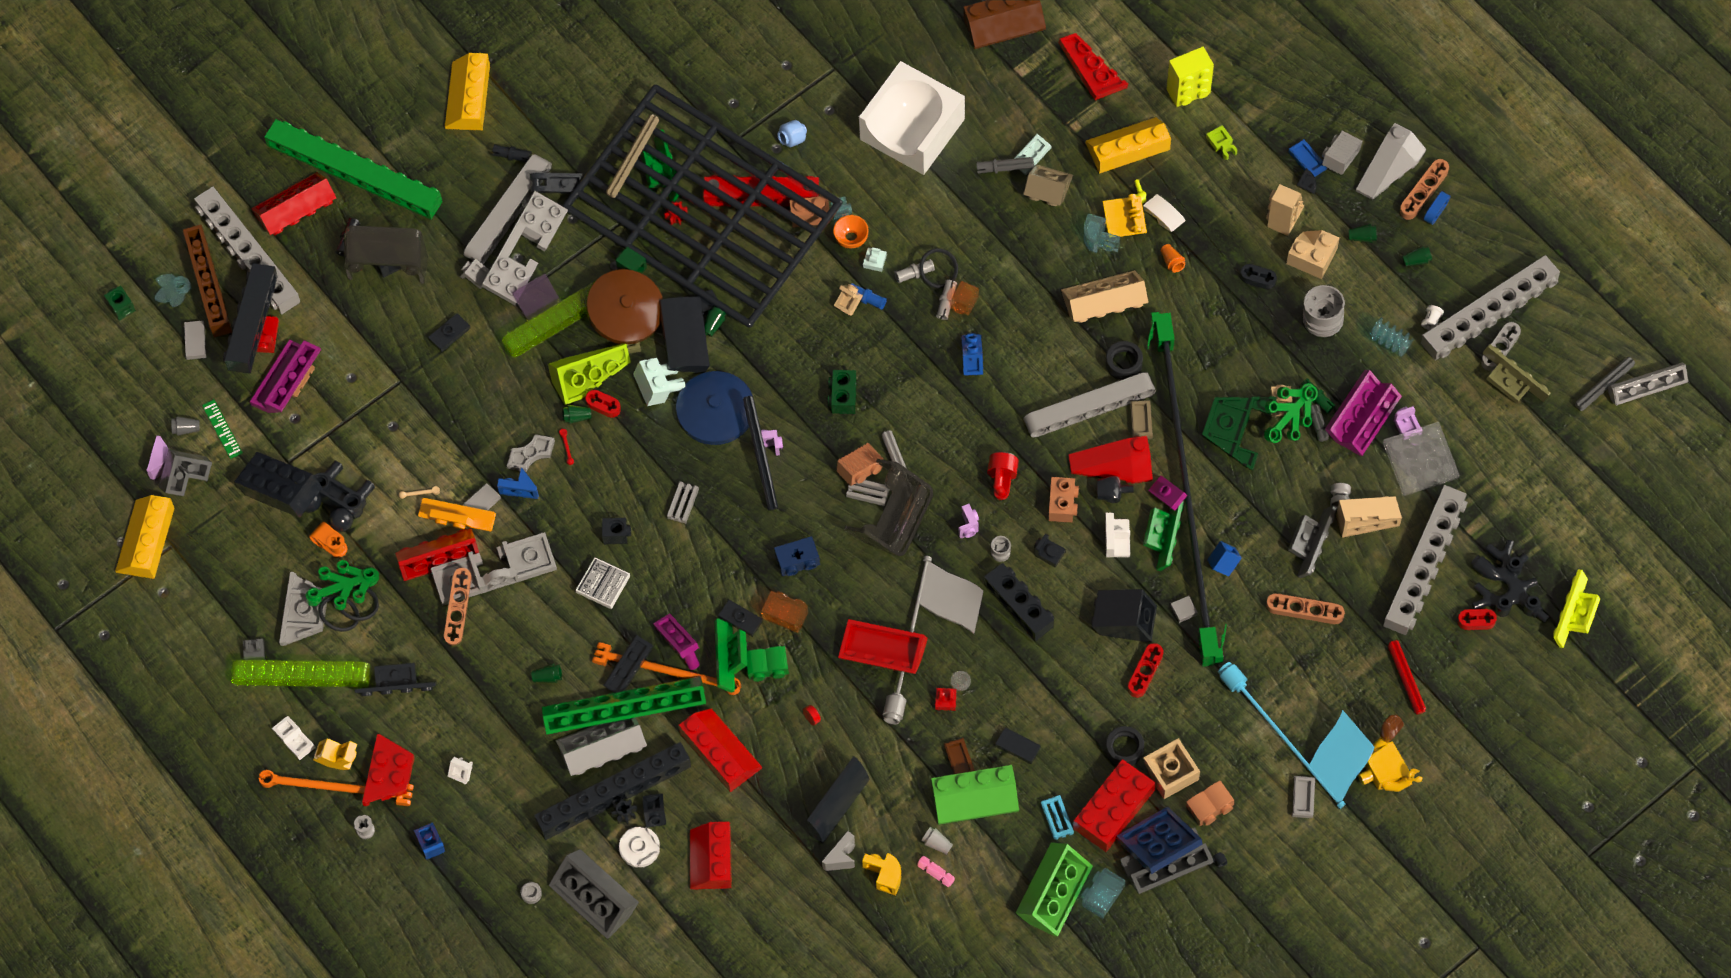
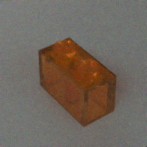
M771 591L761 610L762 619L799 633L808 615V605L800 599L793 600L788 598L782 592L776 593Z

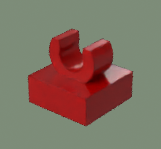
M936 688L935 710L956 711L957 689Z

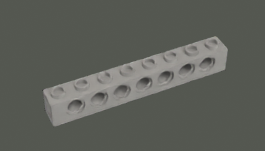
M211 187L194 198L196 212L200 217L204 216L206 218L205 222L210 230L214 228L217 232L215 234L221 243L225 242L228 253L231 256H236L238 259L236 261L242 270L246 269L248 272L251 270L252 264L256 263L275 266L278 278L270 303L274 311L277 309L282 315L299 304L298 293L216 189Z
M1546 255L1423 334L1421 345L1435 361L1440 357L1445 358L1452 349L1462 347L1466 340L1471 337H1477L1486 327L1491 328L1501 317L1506 318L1515 308H1521L1532 297L1536 298L1541 295L1547 287L1552 288L1558 283L1560 271ZM1457 328H1463V329H1465V330H1464V331H1460V330H1458ZM1442 338H1448L1449 341H1444Z
M1444 485L1385 618L1384 627L1406 635L1409 629L1413 630L1417 620L1414 616L1416 612L1420 613L1424 602L1421 600L1423 596H1428L1432 586L1429 585L1431 579L1435 580L1439 570L1436 566L1438 562L1442 563L1446 554L1443 551L1445 545H1450L1453 538L1451 534L1452 529H1457L1461 520L1458 518L1459 513H1464L1468 504L1465 501L1466 493ZM1445 509H1451L1453 512L1448 513ZM1443 525L1446 529H1440L1437 526ZM1430 542H1437L1439 545L1433 546ZM1428 558L1432 562L1426 563L1423 561V559ZM1416 575H1421V576H1423L1425 579L1420 580V579H1417L1415 576H1416ZM1408 592H1415L1417 596H1410ZM1401 609H1407L1409 613H1403Z

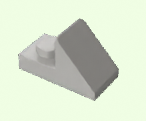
M847 831L822 861V867L825 871L855 867L854 860L846 855L855 847L853 834Z

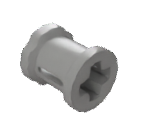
M367 815L358 816L354 821L358 836L362 839L371 838L375 832L371 818Z

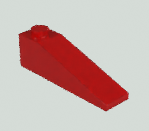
M1147 436L1127 438L1068 454L1071 474L1105 478L1117 476L1120 480L1132 484L1153 481Z

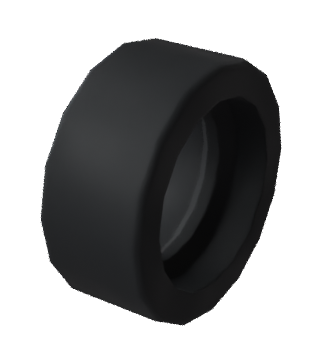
M1117 342L1107 351L1106 369L1110 375L1120 380L1138 375L1143 364L1142 351L1132 342ZM1119 352H1127L1135 357L1136 363L1129 369H1121L1113 364V357Z
M1130 726L1115 728L1106 739L1105 752L1108 759L1115 765H1118L1122 759L1132 766L1141 760L1144 753L1142 735ZM1122 736L1130 737L1136 742L1137 750L1132 756L1121 757L1113 750L1114 741Z

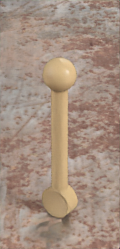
M434 486L429 490L399 492V497L404 499L406 496L428 493L438 495L440 489Z

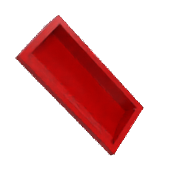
M848 619L838 658L916 674L928 638L923 634Z

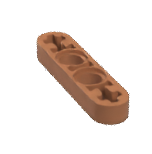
M1443 159L1435 160L1402 202L1400 215L1404 219L1411 220L1416 217L1445 179L1449 171L1447 161ZM1443 167V170L1441 169L1438 172V174L1435 175L1437 168ZM1426 179H1432L1435 182V184L1433 186H1428L1425 184L1424 181ZM1422 193L1425 197L1418 200L1414 197V194ZM1413 203L1412 211L1406 212L1405 210L1409 209Z
M466 568L457 569L452 580L444 631L446 642L452 646L458 645L463 638L472 575ZM462 572H465V575L468 577V579L463 581V587L467 586V589L455 588V585L460 586V579L457 578V575H461ZM458 591L465 594V599L462 602L454 600V594ZM454 611L462 613V619L458 622L451 620V614ZM449 624L454 626L461 625L460 629L456 627V635H459V638H455L454 641H451V638L448 637V634H452L453 627H449Z
M1282 594L1270 595L1266 603L1267 610L1273 614L1330 624L1341 623L1345 614L1344 608L1339 604ZM1274 600L1278 601L1277 607H1273ZM1298 603L1301 609L1299 611H1292L1290 605ZM1313 606L1319 607L1321 613L1314 615L1310 612V608ZM1325 608H1326V609H1327V614H1326V616H1323V615H1324ZM1334 611H1338L1336 618L1332 614Z

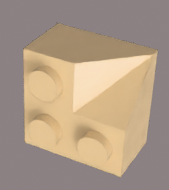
M1323 230L1302 232L1295 239L1288 253L1287 264L1322 279L1338 249L1339 237Z
M1179 738L1143 758L1151 779L1156 782L1155 786L1163 799L1199 780L1200 770Z

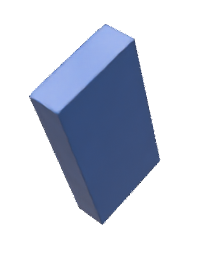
M1304 139L1289 148V154L1304 171L1307 168L1316 177L1327 169L1326 166L1322 165V159Z

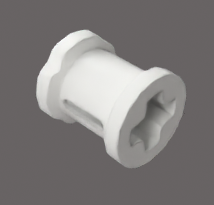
M1434 305L1427 307V315L1421 323L1422 327L1427 330L1436 327L1440 317L1444 314L1440 307Z

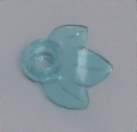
M172 274L157 277L156 281L162 288L156 294L155 300L161 303L170 302L172 307L180 305L184 301L185 294L191 288L190 281L183 276L175 277Z

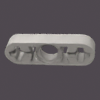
M1514 322L1505 324L1491 345L1496 347L1497 343H1504L1507 348L1501 350V352L1506 356L1520 336V326ZM1514 330L1515 332L1510 335L1508 340L1506 338L1508 331ZM1483 355L1482 367L1488 371H1493L1497 365L1494 362L1488 363L1487 361L1490 359Z

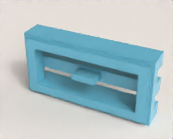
M1061 796L1041 801V806L1054 840H1057L1059 837H1066L1068 834H1074ZM1056 801L1059 805L1067 830L1063 829L1062 823L1060 821L1059 815L1054 805V802ZM1047 804L1050 805L1051 810H1052V813H1053L1054 818H1055V820H1056L1057 826H1058L1059 831H1060V832H1058V833H1057V831H1056V829H1055V826H1054V823H1053V821H1052L1051 815H1050L1049 810H1048V808H1047Z

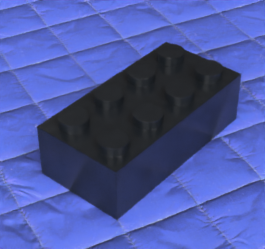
M260 452L255 453L234 481L245 496L298 518L302 516L323 488L313 474Z

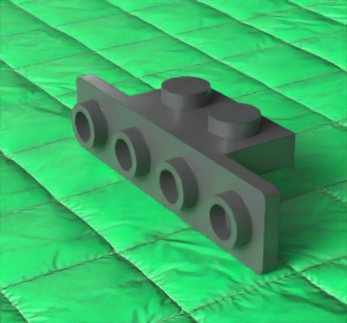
M1330 506L1324 509L1319 523L1306 515L1301 516L1288 551L1303 559L1298 573L1299 578L1311 575L1315 570V561L1322 552L1321 546L1328 537V529L1335 519L1334 513L1337 507Z

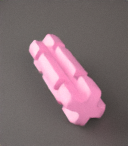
M922 856L918 861V867L923 870L926 869V872L938 881L942 880V883L947 887L953 884L954 876L950 873L946 874L944 869L934 862L931 863L927 857Z

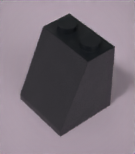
M1143 589L1098 590L1097 598L1094 601L1095 612L1091 619V624L1099 635L1152 642L1157 605Z

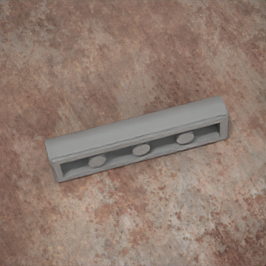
M1683 362L1611 385L1608 387L1609 396L1615 405H1619L1687 383L1686 365Z

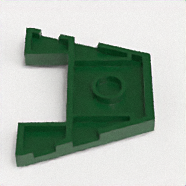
M1215 397L1202 435L1253 471L1259 454L1241 448L1240 444L1251 411L1256 410L1272 415V413L1265 410V404L1267 401H1277V397Z

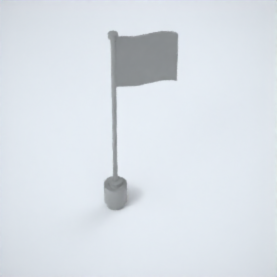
M924 556L923 561L925 564L909 632H914L920 605L941 618L963 626L974 634L983 590L968 580L944 571L931 563V557ZM902 671L900 672L896 693L886 697L883 711L884 721L894 725L899 724L900 720L903 719L906 699L900 694L904 672Z

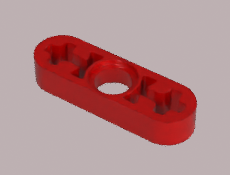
M1153 643L1146 647L1129 681L1128 692L1135 698L1142 697L1146 693L1163 659V648L1159 644ZM1154 650L1158 651L1157 655L1154 656L1153 661H1149L1151 658V652H1154ZM1148 666L1152 671L1150 674L1144 675L1140 672V668ZM1139 679H1141V689L1135 691L1134 686H1136L1139 682Z

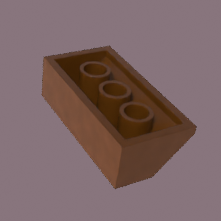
M986 0L963 7V19L975 49L1046 30L1040 0Z

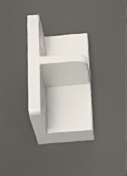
M1106 513V557H1130L1129 520L1114 519V513Z

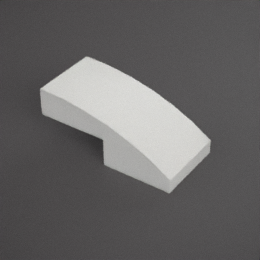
M1158 194L1143 205L1144 210L1157 218L1159 225L1170 232L1185 222L1184 217Z
M288 716L272 728L281 741L299 760L315 748L314 744Z

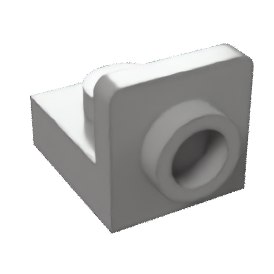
M474 259L471 263L467 261L461 268L463 273L460 277L462 279L466 277L481 289V285L490 270L477 259Z

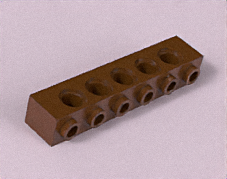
M202 225L183 229L213 337L232 333Z

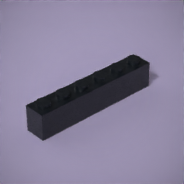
M252 264L251 270L247 272V284L242 289V302H239L237 306L238 316L237 319L233 320V333L228 338V351H225L223 355V362L226 363L228 371L251 374L278 278L275 266Z

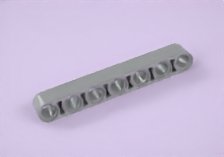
M536 154L530 157L468 243L464 251L465 257L472 261L477 259L480 263H485L533 195L530 190L532 186L530 174L549 173L552 166L551 162Z
M1141 373L1031 412L1023 420L1031 437H1039L1130 404L1131 401L1148 398L1156 390L1149 374Z

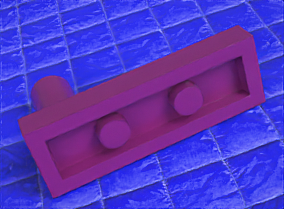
M671 614L653 623L658 633L682 659H685L690 670L699 667L700 664L694 652L699 649L697 642Z

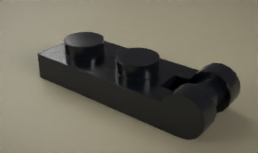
M531 173L530 180L532 181V186L530 190L532 194L534 191L538 193L571 194L582 180L583 175L581 173ZM540 180H544V186H540Z

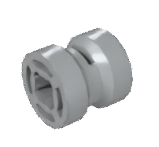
M1336 483L1331 486V494L1333 495L1331 506H1335L1338 509L1339 500L1350 499V485Z
M1005 536L995 537L991 542L992 558L998 562L1008 560L1011 554L1009 539Z

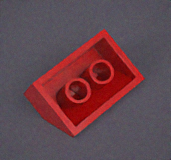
M708 822L691 829L690 890L732 888L730 822Z

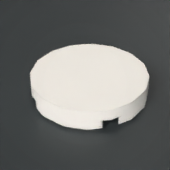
M634 827L622 835L619 843V852L622 859L628 865L645 867L657 859L660 852V842L657 835L651 829Z

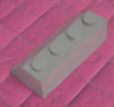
M636 718L594 725L556 740L571 776L583 774L592 767H601L605 762L621 759L625 754L638 752L647 746Z

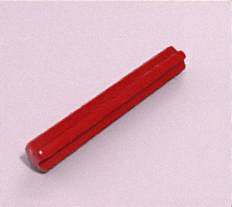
M1398 640L1391 641L1388 648L1414 712L1417 715L1425 712L1426 707Z

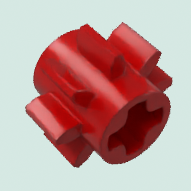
M671 201L672 204L688 213L687 207H682L681 201L679 203ZM665 208V220L670 219L671 225L674 223L681 225L683 219Z

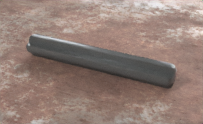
M1626 357L1578 399L1575 407L1579 411L1586 409L1609 386L1613 385L1634 366L1635 361L1631 357Z

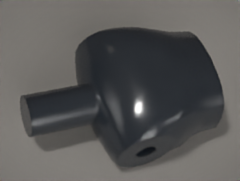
M1117 476L1097 480L1098 500L1118 503L1121 500L1122 493H1134L1133 485H1121V481Z

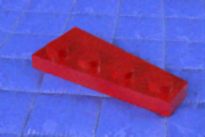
M1077 33L1059 39V45L1094 100L1127 89L1128 83L1125 80H1121L1117 76V72L1113 68L1110 69L1100 56H1096L1092 52V48Z

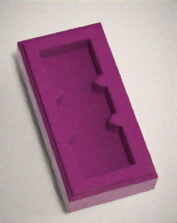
M1161 475L1148 490L1174 511L1187 497L1182 490Z

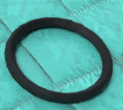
M935 248L927 251L922 256L919 271L926 284L941 289L944 288L945 284H934L926 278L923 271L925 259L935 252H941L949 256L954 264L951 284L957 278L958 264L955 257L949 251Z
M360 585L354 586L353 589H359ZM368 588L367 592L371 594L375 602V607L369 615L355 617L348 614L344 609L340 610V612L351 620L364 621L376 614L379 608V601L376 594Z
M338 596L325 598L320 603L319 616L326 626L340 632L350 631L356 627L359 621H354L352 625L345 628L330 624L323 615V607L326 602L335 600ZM347 599L346 603L353 608L355 617H360L356 605Z

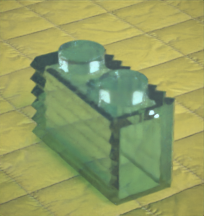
M1106 868L1102 872L1098 871L1092 880L1094 884L1090 889L1087 887L1081 896L1083 899L1082 906L1101 919L1107 914L1126 883V880Z

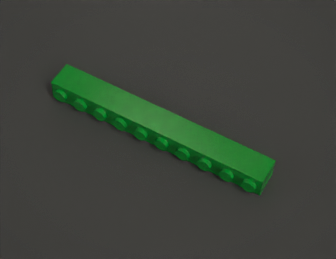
M276 119L265 135L268 147L432 220L442 204L441 193L436 188L424 186L418 180H411L400 172L395 173L385 165H377L369 158L357 156L351 150L346 151L335 143L326 142L320 136L310 135L304 129H297L286 121L281 122Z

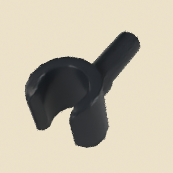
M1221 852L1212 857L1218 867L1225 866L1228 863L1225 855Z

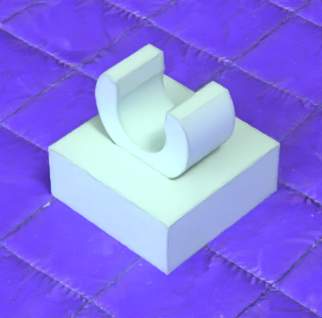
M868 248L863 268L882 272L887 252L881 251L878 248Z

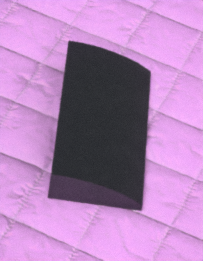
M677 297L660 300L659 306L668 370L705 373L710 363L700 297Z
M853 756L807 819L810 836L821 843L826 841L870 780L865 768L856 757Z

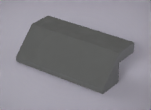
M1192 828V830L1198 835L1196 829ZM1206 843L1153 874L1146 870L1132 855L1119 860L1127 879L1138 894L1214 863Z

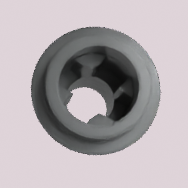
M177 416L176 418H171L172 434L179 436L200 431L199 420Z

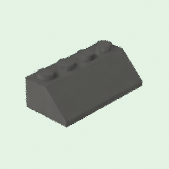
M581 849L566 855L549 884L557 894L607 939L630 918L639 903Z

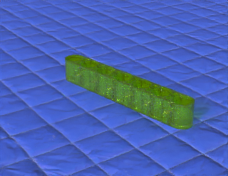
M595 281L505 335L501 342L510 355L514 358L522 355L587 315V297Z
M236 660L232 662L231 683L243 686L366 687L369 685L370 664L355 661Z

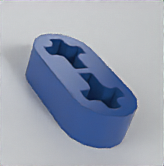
M1441 191L1427 211L1424 221L1433 225L1447 206L1451 196Z

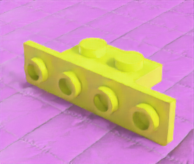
M1580 569L1577 570L1576 576L1572 579L1570 593L1566 596L1564 610L1560 613L1559 624L1553 633V637L1560 648H1564L1569 631L1589 632L1600 601L1598 595L1583 593L1588 579L1583 570Z

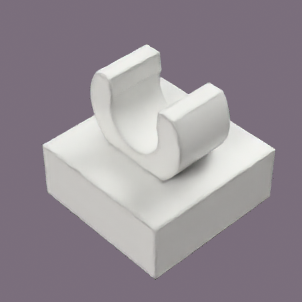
M454 757L450 761L448 777L467 784L470 779L473 762L467 763L463 761V758L458 759Z

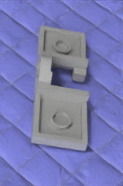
M534 191L481 287L515 305L538 263L529 259L525 266L509 256L522 235L538 244L537 248L545 252L568 209Z
M545 532L509 544L504 541L502 546L497 547L500 559L507 557L509 569H497L480 577L477 566L483 565L480 553L473 555L472 552H469L467 557L432 567L431 571L442 605L449 604L453 575L459 568L468 569L472 575L469 597L557 570ZM462 572L461 575H457V578L460 579V586L455 585V588L467 589V586L463 587V581L468 579V577L465 575V572ZM461 591L454 594L455 601L465 599V594Z

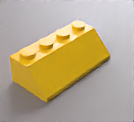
M468 53L452 62L445 129L483 130L490 70L488 54Z
M1155 117L1086 140L1085 143L1100 174L1170 150L1171 137L1165 124Z
M150 495L135 501L115 570L116 573L155 579L174 512L171 498Z

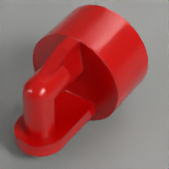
M995 452L989 456L987 474L994 478V495L998 500H1004L1009 496L1011 480L1017 476L1019 460L1014 454L1008 452Z

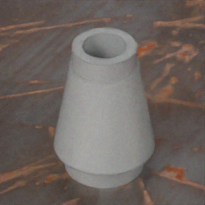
M932 827L928 829L921 840L925 843V846L946 855L953 846L941 832Z

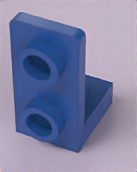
M973 333L962 335L964 375H983L981 335Z

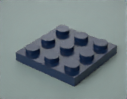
M1169 807L1162 809L1117 835L1118 842L1151 874L1203 845L1202 839Z

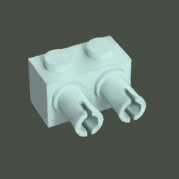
M657 358L639 361L633 373L647 406L665 403L670 392L679 391L685 387V382H681L683 378L666 380L665 376L677 374L678 371H669L667 364L660 365Z

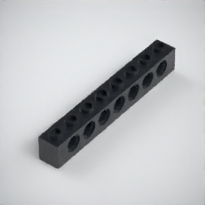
M679 742L535 814L536 823L544 839L547 840L613 807V803L618 804L620 798L625 801L691 768L690 758L682 743Z

